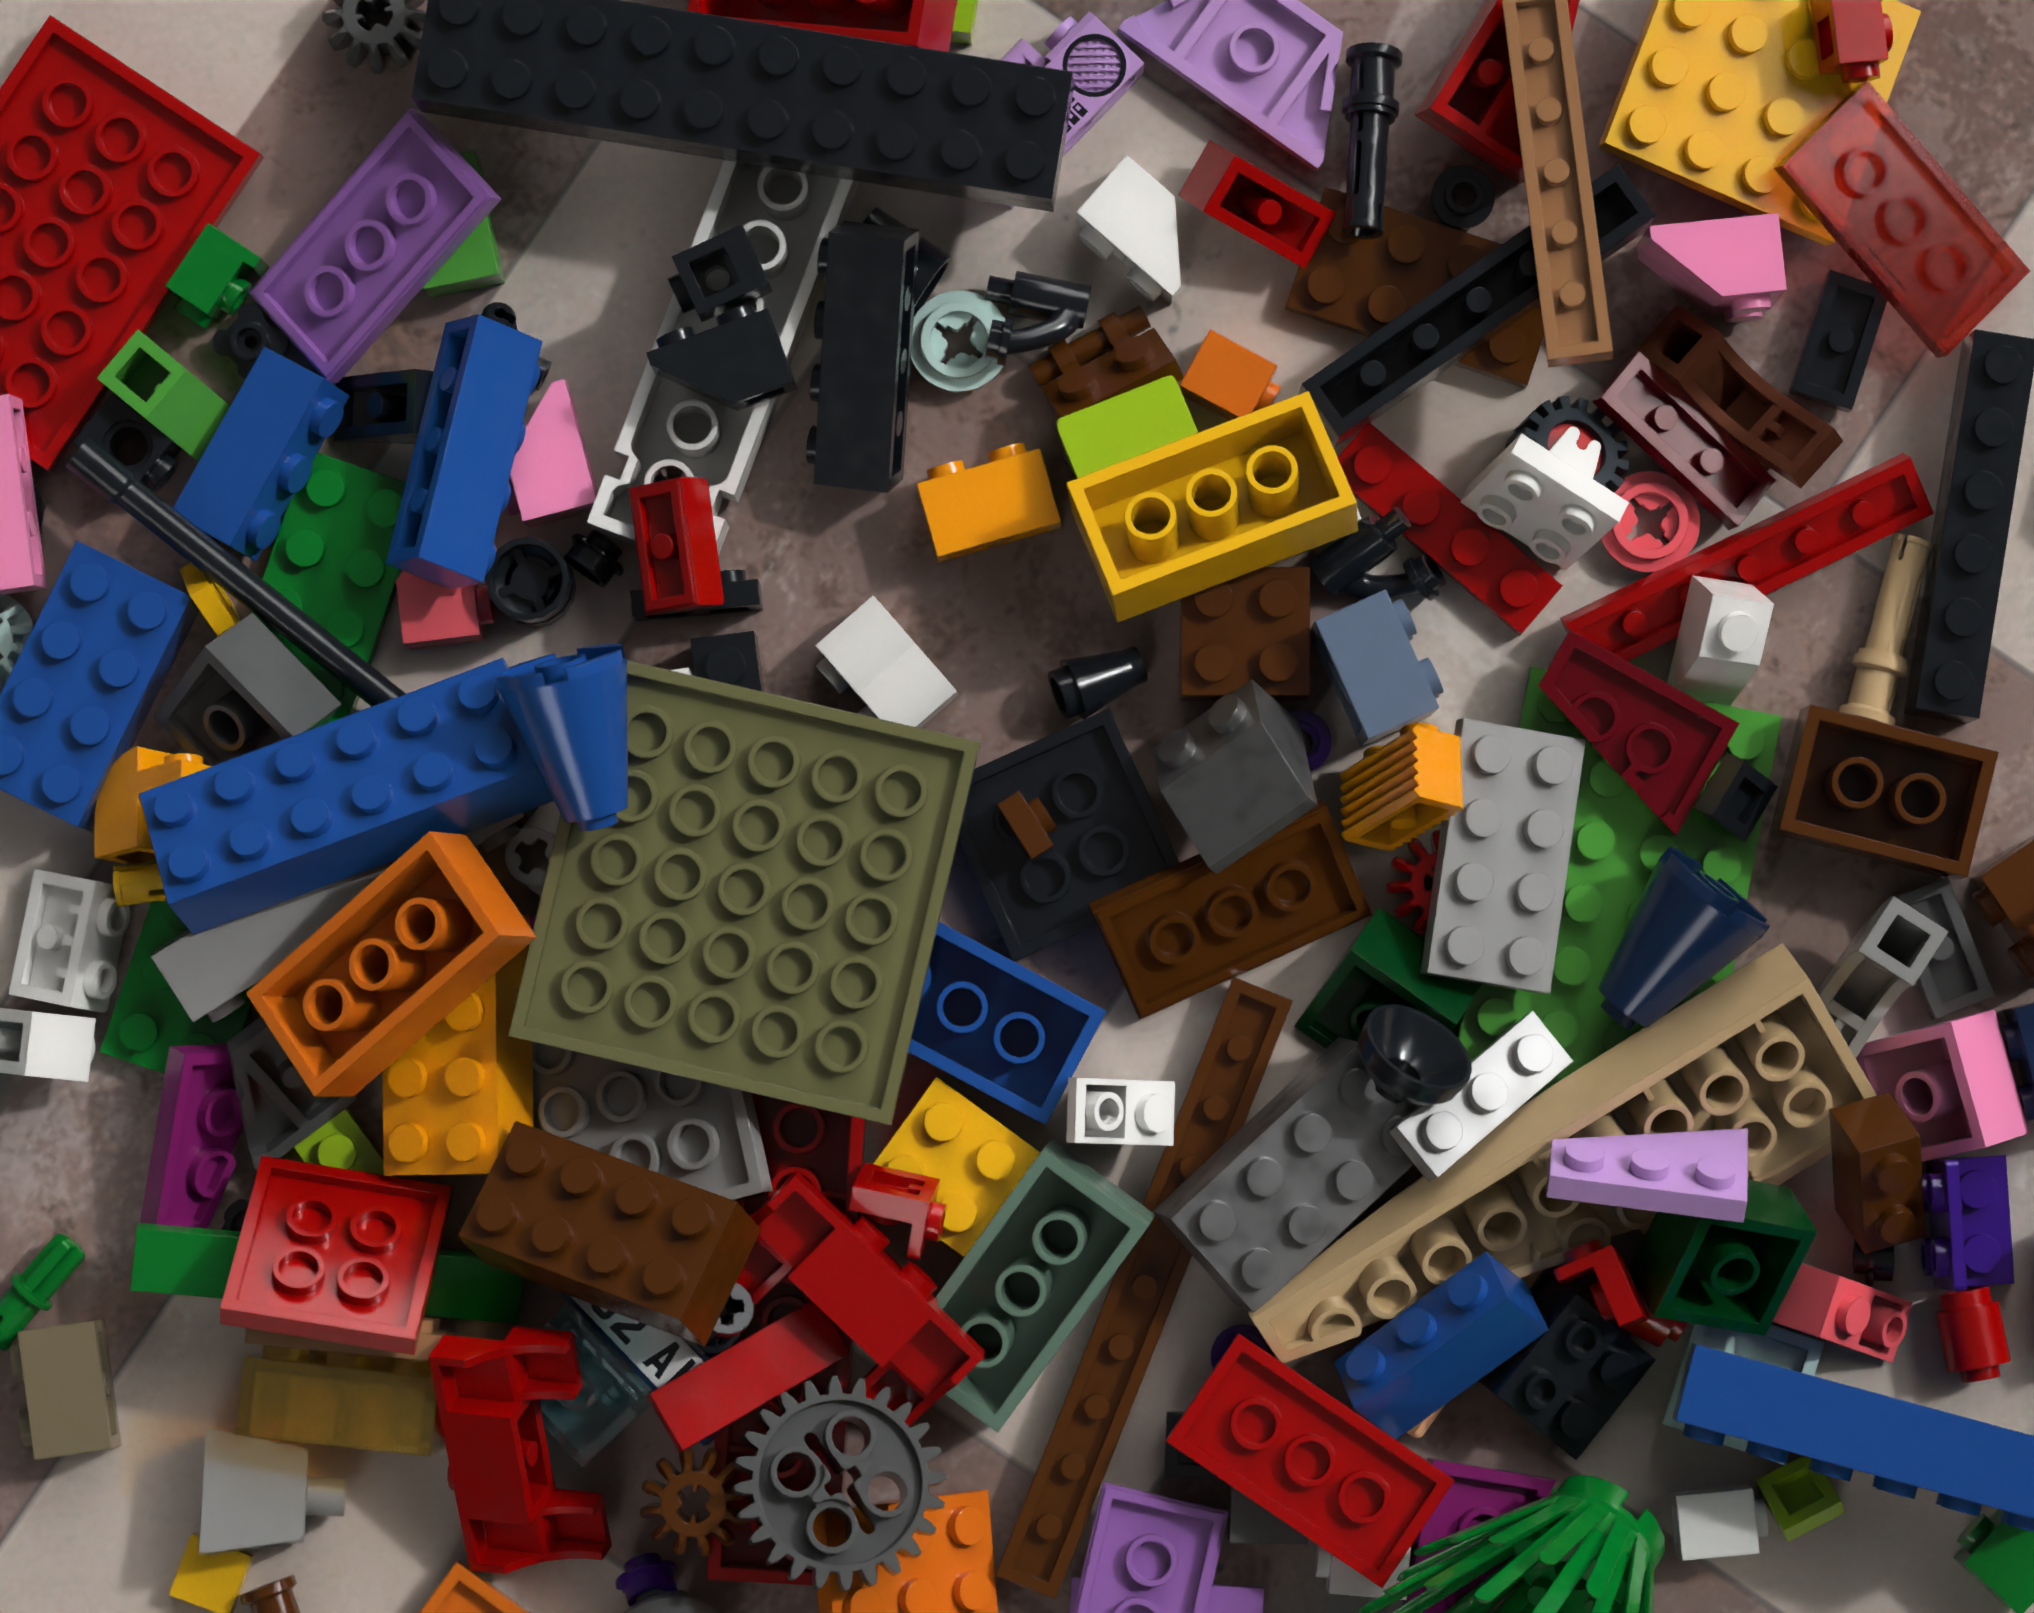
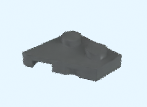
M261 1016L226 1042L248 1153L256 1170H258L261 1156L281 1158L293 1149L294 1146L357 1100L356 1095L354 1097H314Z

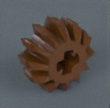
M691 1447L679 1453L682 1467L681 1472L676 1469L670 1460L662 1457L656 1462V1467L669 1483L664 1484L657 1480L646 1479L642 1484L644 1492L660 1497L661 1502L643 1506L640 1509L641 1517L651 1519L663 1515L665 1522L652 1532L651 1538L655 1542H659L673 1529L679 1534L673 1545L674 1555L683 1556L688 1548L690 1537H696L697 1551L700 1557H709L712 1554L710 1532H713L717 1539L726 1547L731 1546L736 1540L733 1532L722 1522L723 1519L745 1525L748 1522L737 1521L736 1515L743 1509L730 1506V1501L743 1500L748 1497L732 1494L731 1488L728 1489L726 1482L733 1478L739 1469L733 1466L734 1462H731L719 1475L712 1471L718 1459L717 1449L711 1447L707 1449L703 1456L701 1467H695L694 1453ZM687 1485H692L693 1492H696L700 1486L708 1490L711 1497L705 1506L711 1514L702 1519H699V1512L697 1511L691 1518L685 1515L680 1508L686 1500L681 1489Z

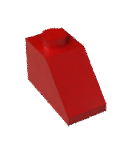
M1211 140L1208 141L1178 196L1204 213L1304 269L1337 214Z

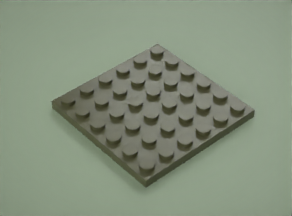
M627 661L628 807L616 813L618 823L593 831H580L578 822H564L560 814L533 928L536 938L529 945L508 1036L892 1125L981 743Z

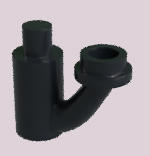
M1016 271L1014 280L990 275L985 300L1009 305L1008 315L1043 322L1013 330V318L1006 317L1005 322L992 320L985 357L997 359L998 365L1005 366L1007 355L1023 353L1056 344L1073 334L1077 328L1083 329L1091 285Z
M1394 507L1380 519L1372 514L1368 515L1358 523L1357 532L1337 539L1310 560L1311 568L1316 577L1334 595H1339L1343 592L1350 597L1365 599L1386 589L1390 599L1420 593L1426 599L1432 601L1439 596V589L1446 584V580L1438 566L1425 554L1420 555L1416 559L1410 557L1403 562L1405 573L1370 575L1367 573L1397 550L1395 539L1411 527L1410 521L1398 507Z

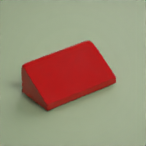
M678 477L628 488L646 616L722 605L724 603V594L707 480L696 477Z

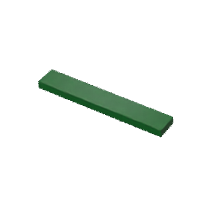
M137 1222L130 1291L223 1299L241 1231ZM440 1249L424 1316L518 1324L523 1278L485 1264L474 1252Z

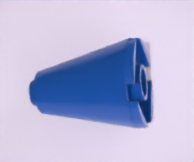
M604 644L578 648L577 654L559 658L556 657L555 653L519 663L499 672V676H497L499 692L564 822H578L580 831L598 830L618 823L616 813L628 807L627 658L625 657L623 645Z

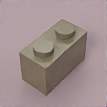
M105 1318L17 1332L19 1344L11 1345L10 1362L15 1383H24L27 1408L19 1410V1430L23 1446H32L34 1460L109 1450L121 1446Z

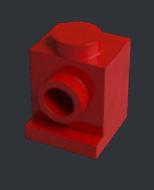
M1810 0L1819 76L1841 74L1842 83L1845 84L1868 82L1881 77L1879 65L1888 60V52L1893 43L1891 20L1886 13L1882 12L1881 2L1883 0Z

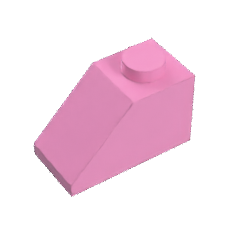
M561 379L550 384L526 425L525 438L519 451L514 456L508 481L511 487L510 499L506 506L510 516L521 514L522 521L528 528L591 512L598 493L571 390L566 380Z

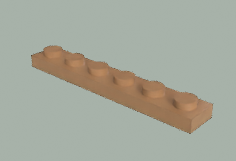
M1502 0L1548 368L1613 359V347L1568 0Z

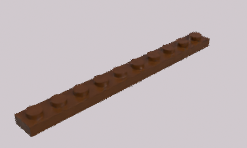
M1236 977L1232 978L1174 1123L1173 1146H1165L1142 1205L1151 1212L1244 1126L1293 1000ZM1157 1215L1114 1274L996 1571V1576L1053 1599L1057 1597L1192 1257V1254Z

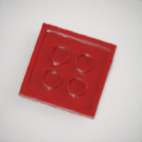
M261 1156L220 1306V1324L415 1355L452 1202V1186Z

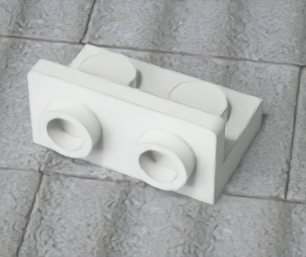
M34 869L8 994L101 1013L107 1012L111 994L117 983L116 969L123 935L130 920V905L118 907L113 884Z

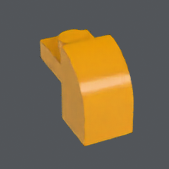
M139 746L122 754L111 766L96 801L94 858L128 865L157 863L139 793L212 766L203 764V757L197 754H170Z

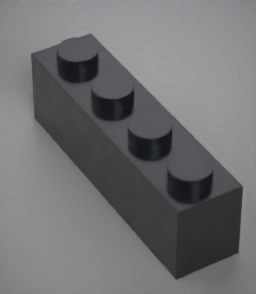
M844 221L832 229L828 234V238L824 237L820 243L817 268L819 276L826 277L825 300L819 301L816 307L814 336L816 339H822L821 364H815L810 380L811 401L818 402L817 426L813 425L810 428L806 445L807 462L815 464L813 484L888 493L903 480L920 229Z

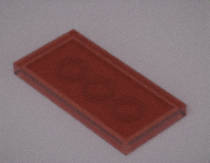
M1869 81L1858 84L1774 168L1936 358L1947 356L2030 272L2027 266Z

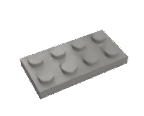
M1467 718L1456 720L1454 735L1460 736L1464 811L1456 812V816H1449V820H1442L1420 974L1537 994H1550L1586 740Z

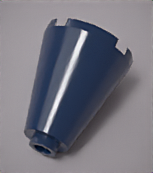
M1671 846L1660 856L1598 986L1599 991L1606 997L1600 1005L1601 1008L1615 1021L1628 1029H1631L1636 1022L1645 1027L1652 1025L1761 939L1770 927V925L1765 923L1767 919L1733 887L1721 878L1717 881L1700 869L1703 867L1701 863Z

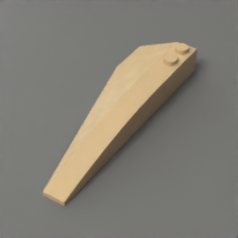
M1781 943L1662 1016L1649 1027L1641 1029L1518 1108L1438 1178L1430 1182L1424 1176L1417 1179L1309 1262L1255 1312L1249 1311L1248 1314L1278 1360L1286 1363L1359 1337L1362 1327L1384 1319L1392 1320L1484 1252H1488L1516 1276L1522 1278L1566 1262L1563 1256L1565 1252L1589 1241L1599 1239L1602 1248L1611 1244L1612 1237L1636 1229H1640L1642 1234L1647 1233L1656 1211L1547 1198L1548 1165L1552 1139L1748 1128V1180L1780 1185L1832 1153L1829 1109L1877 1095L1810 979L1785 945Z

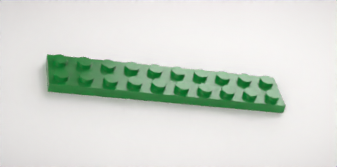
M317 453L312 462V471L307 483L300 491L294 493L287 506L263 580L371 665L397 590L396 579L403 572V570L387 565L386 560L406 482ZM254 614L341 703V706L328 723L355 713L360 697ZM167 901L151 902L100 1052L165 1074L170 1046L226 1044V1042L245 1029L254 1007L246 993L257 983L240 993L245 1003L227 1016L212 1023L208 1015L205 1014L192 1022L151 958L156 949L189 929L170 908Z

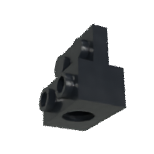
M1547 1273L1532 1292V1296L1547 1325L1548 1331L1478 1380V1382L1572 1458L1577 1460L1656 1359L1625 1335L1610 1320L1605 1321L1601 1313L1566 1285L1558 1283L1556 1278Z

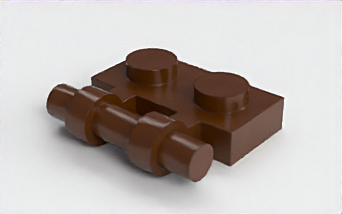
M1140 305L1120 316L1112 312L1097 321L1098 328L1068 344L1064 339L1047 347L1049 354L1028 365L1039 387L1060 377L1042 387L1058 419L1165 376L1172 375L1177 382L1184 379L1175 357L1155 328L1136 336L1151 328L1149 320ZM1103 354L1102 356H1100V357H1098V358H1096V359L1090 361L1089 363H1087V364H1085V365H1083V366H1080V365H1082V364L1088 362L1089 360H1091V359H1093V358H1095V357H1097V356Z

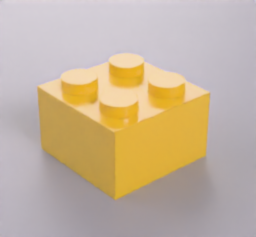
M936 1077L873 1164L940 1179L936 1202L947 1204L940 1240L965 1257L1041 1152L943 1080Z

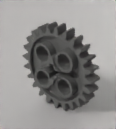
M831 1376L826 1385L825 1395L820 1396L814 1384L808 1380L801 1385V1403L798 1404L785 1391L777 1397L783 1414L781 1417L766 1409H762L759 1412L757 1418L767 1431L764 1435L750 1431L743 1435L742 1440L755 1451L754 1456L737 1457L734 1460L733 1466L750 1475L749 1480L734 1485L731 1488V1492L735 1495L750 1497L751 1505L739 1512L736 1518L737 1521H757L759 1528L750 1536L747 1542L749 1545H755L768 1540L773 1545L765 1560V1564L768 1566L776 1563L784 1556L791 1562L787 1579L791 1582L801 1575L806 1568L812 1570V1586L814 1590H819L823 1587L829 1574H835L840 1592H846L850 1590L853 1573L855 1572L859 1573L867 1587H871L877 1584V1564H880L892 1576L896 1575L901 1571L896 1552L900 1551L906 1556L916 1558L921 1554V1550L911 1536L914 1533L931 1536L935 1533L936 1527L924 1518L923 1514L924 1511H936L944 1508L945 1502L938 1497L928 1494L929 1487L945 1481L946 1474L929 1471L927 1462L934 1459L942 1451L940 1447L922 1448L918 1441L930 1428L928 1422L911 1428L905 1423L913 1406L910 1402L901 1405L894 1412L887 1407L890 1398V1388L884 1387L872 1400L866 1398L864 1378H858L849 1394H845L842 1391L838 1376ZM841 1421L851 1422L862 1430L864 1447L861 1453L846 1455L835 1447L832 1440V1431L836 1423ZM806 1434H813L820 1443L822 1453L828 1461L827 1463L836 1475L847 1471L852 1476L854 1482L846 1490L853 1503L856 1504L861 1513L873 1525V1532L871 1534H866L862 1531L856 1515L850 1507V1503L841 1492L832 1496L826 1492L824 1485L830 1481L831 1475L819 1457L805 1443L804 1437ZM796 1457L807 1465L810 1472V1481L806 1489L791 1491L780 1483L777 1476V1467L781 1459ZM874 1477H887L892 1479L898 1486L900 1501L894 1510L883 1511L871 1503L868 1496V1486ZM831 1512L843 1520L846 1527V1536L840 1546L828 1547L816 1539L813 1532V1523L819 1513Z

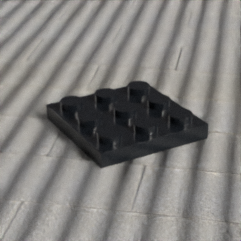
M1110 708L974 770L958 840L1014 962L1097 925L1088 903L1179 863ZM1017 791H1020L1026 802L1037 796L1058 828L1048 835L1054 844V848L1034 861H1031L997 807V804Z

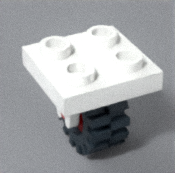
M1569 396L1558 397L1553 403H1551L1550 399L1545 401L1513 430L1515 432L1508 438L1505 445L1506 449L1469 484L1460 503L1476 512L1478 517L1487 525L1504 530L1529 546L1538 558L1557 564L1564 570H1567L1620 522L1629 504L1628 501L1614 493L1624 482V479L1621 477L1629 468V461L1621 459L1629 451L1627 441L1615 442L1614 437L1622 430L1615 423L1606 427L1601 421L1606 415L1598 407L1591 414L1587 412L1589 400L1579 397L1570 406Z

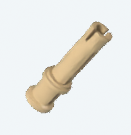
M1897 533L1893 535L1892 546L1865 648H1859L1857 653L1853 654L1851 664L1856 668L1848 702L1839 707L1840 712L1895 725L1896 719L1891 716L1899 681L1906 679L1909 672L1908 661L1903 658L1928 558L1933 549L1932 542L1913 535H1908L1907 540H1905V535Z

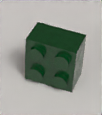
M1748 1180L1744 1223L1656 1212L1630 1265L1629 1271L1653 1317L1765 1336L1817 1234V1230L1790 1187Z

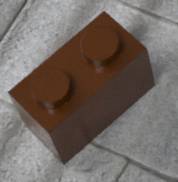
M1890 1092L1829 1109L1835 1211L1862 1251L1868 1254L1924 1238L1925 1223L1920 1134Z

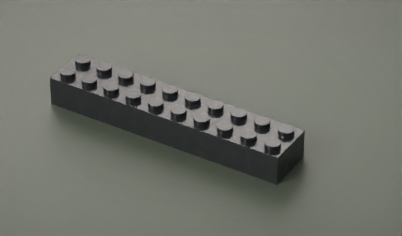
M428 0L411 98L421 112L1054 212L1074 91V78L1072 71L622 0Z

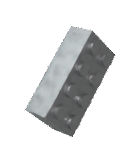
M1338 1037L1157 1206L1153 1212L1236 1305L1255 1312L1277 1294L1414 1165L1388 1131L1416 1107L1406 1102L1395 1104L1382 1097L1375 1090V1083L1372 1078L1366 1074V1069L1359 1053L1358 1042Z

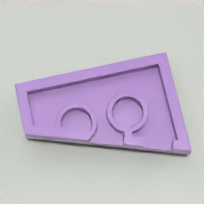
M1748 1128L1552 1139L1546 1197L1744 1223L1748 1183Z

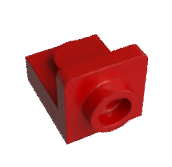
M864 1163L852 1187L849 1210L865 1213L869 1220L879 1224L896 1225L902 1222L912 1224L906 1257L920 1260L928 1241L939 1242L947 1204L936 1202L940 1183L938 1178Z
M1599 1239L1579 1245L1563 1254L1567 1264L1553 1270L1558 1283L1567 1285L1596 1273L1599 1282L1590 1285V1289L1605 1321L1615 1318L1619 1327L1629 1329L1650 1320L1619 1247L1611 1244L1602 1248Z

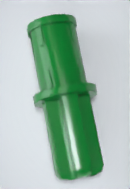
M63 1233L55 1235L22 1274L15 1272L10 1276L9 1280L12 1285L0 1298L1 1350L7 1351L11 1347V1343L18 1337L17 1332L23 1331L40 1310L49 1311L53 1306L50 1300L51 1297L85 1260V1253L82 1247L69 1236Z

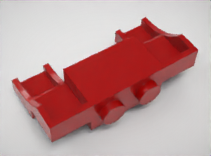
M797 1170L755 1213L752 1212L749 1215L759 1226L761 1232L736 1283L742 1285L747 1290L755 1306L788 1274V1278L876 1362L862 1377L865 1379L866 1398L873 1400L875 1395L884 1387L890 1388V1398L887 1407L893 1412L907 1402L913 1405L910 1414L905 1420L908 1426L916 1421L943 1395L957 1386L984 1358L985 1350L938 1306V1300L932 1295L937 1289L933 1280L912 1261H908L902 1266L885 1250L890 1241L872 1221L865 1216H861L855 1221L847 1212L841 1213Z
M514 1326L504 1341L443 1335L428 1356L438 1405L437 1430L445 1441L449 1462L447 1481L449 1488L455 1492L469 1569L472 1571L507 1574L526 1566L563 1559L603 1560L612 1547L603 1493L555 1488L539 1399L574 1400L583 1388L574 1332Z

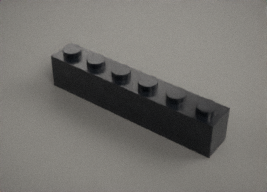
M1617 164L1591 182L1601 262L1647 231L1656 217L1620 164ZM1530 225L1301 384L1299 394L1309 391L1328 437L1335 447L1540 305Z
M1975 329L1962 340L1931 537L1933 549L1927 562L1904 714L1965 724L1980 717L2034 372L2033 338Z

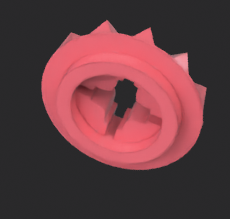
M1642 471L1624 477V482L1614 493L1628 501L1629 504L1620 522L1601 538L1608 555L1630 571L1655 573L1686 558L1695 546L1700 531V513L1695 498L1670 475L1662 472ZM1631 500L1637 507L1641 506L1648 513L1656 508L1660 510L1665 505H1669L1671 509L1664 514L1665 518L1658 525L1663 533L1661 537L1667 543L1666 545L1659 538L1655 539L1649 533L1642 535L1640 538L1636 536L1631 541L1627 538V535L1633 531L1632 527L1638 522V518L1634 513L1635 508L1630 503Z

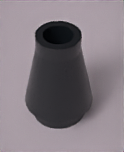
M1135 646L1121 651L1064 659L1060 661L1059 668L1048 672V680L1053 697L1060 712L1066 719L1077 715L1082 719H1086L1133 687L1148 681L1143 659Z

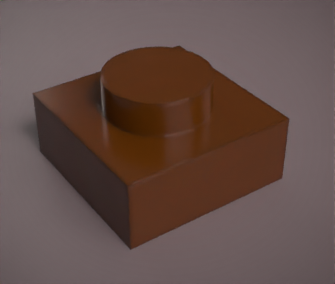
M1017 791L997 804L999 811L1031 861L1036 860L1054 848V844L1048 835L1058 828L1037 796L1026 802L1020 791Z

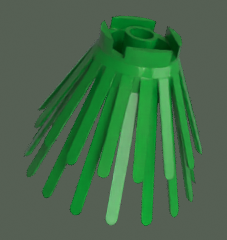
M1573 1475L1566 1478L1558 1490L1555 1487L1547 1497L1416 1549L1412 1553L1418 1556H1427L1455 1545L1402 1571L1397 1577L1399 1583L1383 1591L1384 1595L1366 1604L1357 1613H1376L1425 1586L1428 1590L1393 1612L1422 1613L1511 1556L1513 1557L1445 1613H1487L1513 1589L1515 1590L1494 1613H1654V1569L1665 1555V1537L1656 1518L1647 1508H1645L1639 1519L1636 1520L1630 1512L1621 1507L1629 1496V1492L1614 1483L1595 1476Z

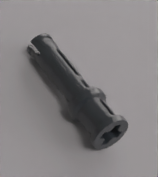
M1358 43L1346 50L1345 62L1351 67L1350 96L1343 99L1342 113L1350 123V145L1348 151L1346 207L1342 232L1356 239H1375L1381 237L1384 233L1383 208L1389 125L1395 122V118L1399 114V102L1394 99L1395 70L1401 67L1403 54L1400 49L1384 43Z

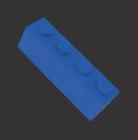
M480 314L446 322L386 560L387 565L449 589L484 583L485 575L490 571L496 556V546L493 542L499 518L510 499L511 487L508 481L514 456L519 451L525 438L526 428L523 420L529 395L535 389L539 380L540 365L538 358L543 341Z

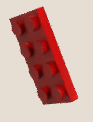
M1240 1333L1236 1334L1166 1438L1167 1443L1380 1588L1384 1587L1455 1481L1452 1477Z

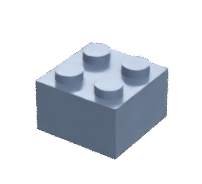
M1386 589L1314 621L1310 629L1312 641L1360 747L1397 732L1407 724L1417 723L1430 717L1439 708L1436 698H1439V694L1444 693L1440 679L1430 659L1427 657L1418 661L1411 646L1410 640L1413 639V635L1417 634V631L1404 601L1399 599L1391 602Z

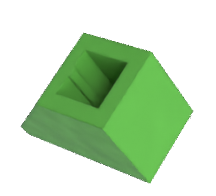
M138 329L97 377L100 382L198 462L230 408L227 402Z

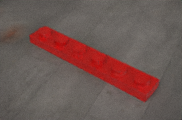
M1902 453L1561 617L1560 620L1566 633L1568 630H1572L1624 660L1630 661L1678 637L1692 575L1751 584L1763 595H1767L1933 515L1934 512L1911 457Z

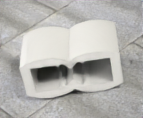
M874 596L869 598L815 645L824 657L815 665L821 674L839 694H842L850 687L866 705L857 714L922 728L959 696L951 683Z

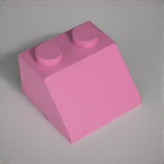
M1778 213L1649 226L1636 245L1637 259L1707 315L1724 313L1726 323L1747 322L1763 318L1762 311L1771 309V306L1787 290Z
M1995 1009L1866 1042L1856 1057L1876 1095L1890 1092L1920 1134L1922 1162L1986 1148L2029 1133Z

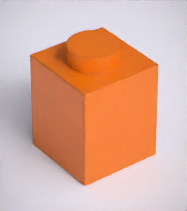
M1211 329L1179 386L1184 397L1229 421L1272 405L1281 389V386L1271 381L1278 365Z

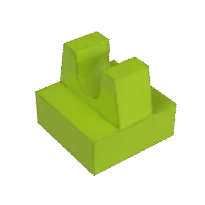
M1802 1456L1755 1480L1761 1497L1764 1499L1765 1504L1788 1542L1845 1513L1842 1501L1827 1475L1810 1470L1811 1458L1807 1456Z

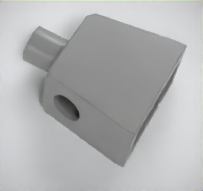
M205 1429L199 1555L210 1556L304 1542L305 1515L344 1516L346 1478L307 1476L309 1453L307 1448L218 1429Z

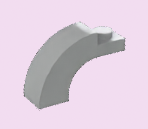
M1895 896L1887 899L1872 914L1817 989L1818 995L1855 1058L1898 997L1908 987L1915 985L1949 932Z

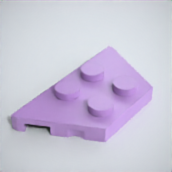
M1167 0L1137 17L1133 15L1125 19L1119 26L1118 33L1310 169L1316 173L1318 172L1324 160L1343 31L1299 0Z

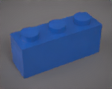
M264 346L173 508L211 538L256 562L262 550L268 547L276 538L281 525V517L294 493L300 491L307 483L312 471V462L326 437L332 435L340 425L344 412L343 407L349 395L325 378Z
M1484 1252L1334 1361V1364L1353 1408L1391 1437L1398 1439L1547 1332L1548 1328L1527 1284L1488 1252Z

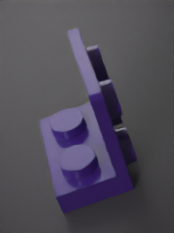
M2006 1155L1944 1158L1925 1161L1926 1173H1922L1924 1212H1929L1930 1237L1921 1239V1264L1924 1276H1933L1934 1288L1950 1291H1966L1967 1286L2015 1284Z

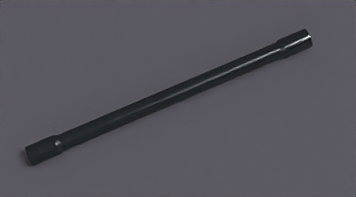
M88 437L65 465L68 470L103 498L119 505L372 707L406 694L140 482L132 470L92 438ZM538 807L524 812V817L514 822L516 827L520 829Z

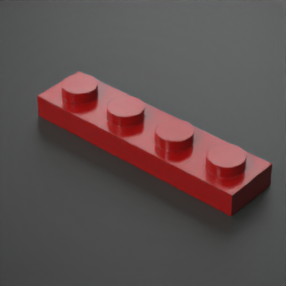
M1371 423L1363 427L1337 457L1352 493L1359 501L1379 518L1383 517L1394 507H1398L1411 524V527L1401 536L1422 554L1427 555L1444 573L1519 636L1563 586L1497 529L1484 523L1476 512L1460 503L1461 499Z

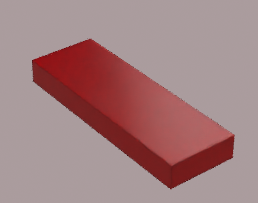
M810 1301L653 1391L647 1398L678 1452L682 1453L777 1398L784 1391L791 1390L850 1355V1352L830 1318L813 1301Z

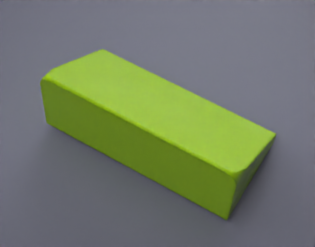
M1172 375L1165 376L1061 417L1055 424L1066 457L1076 478L1198 433L1180 387Z

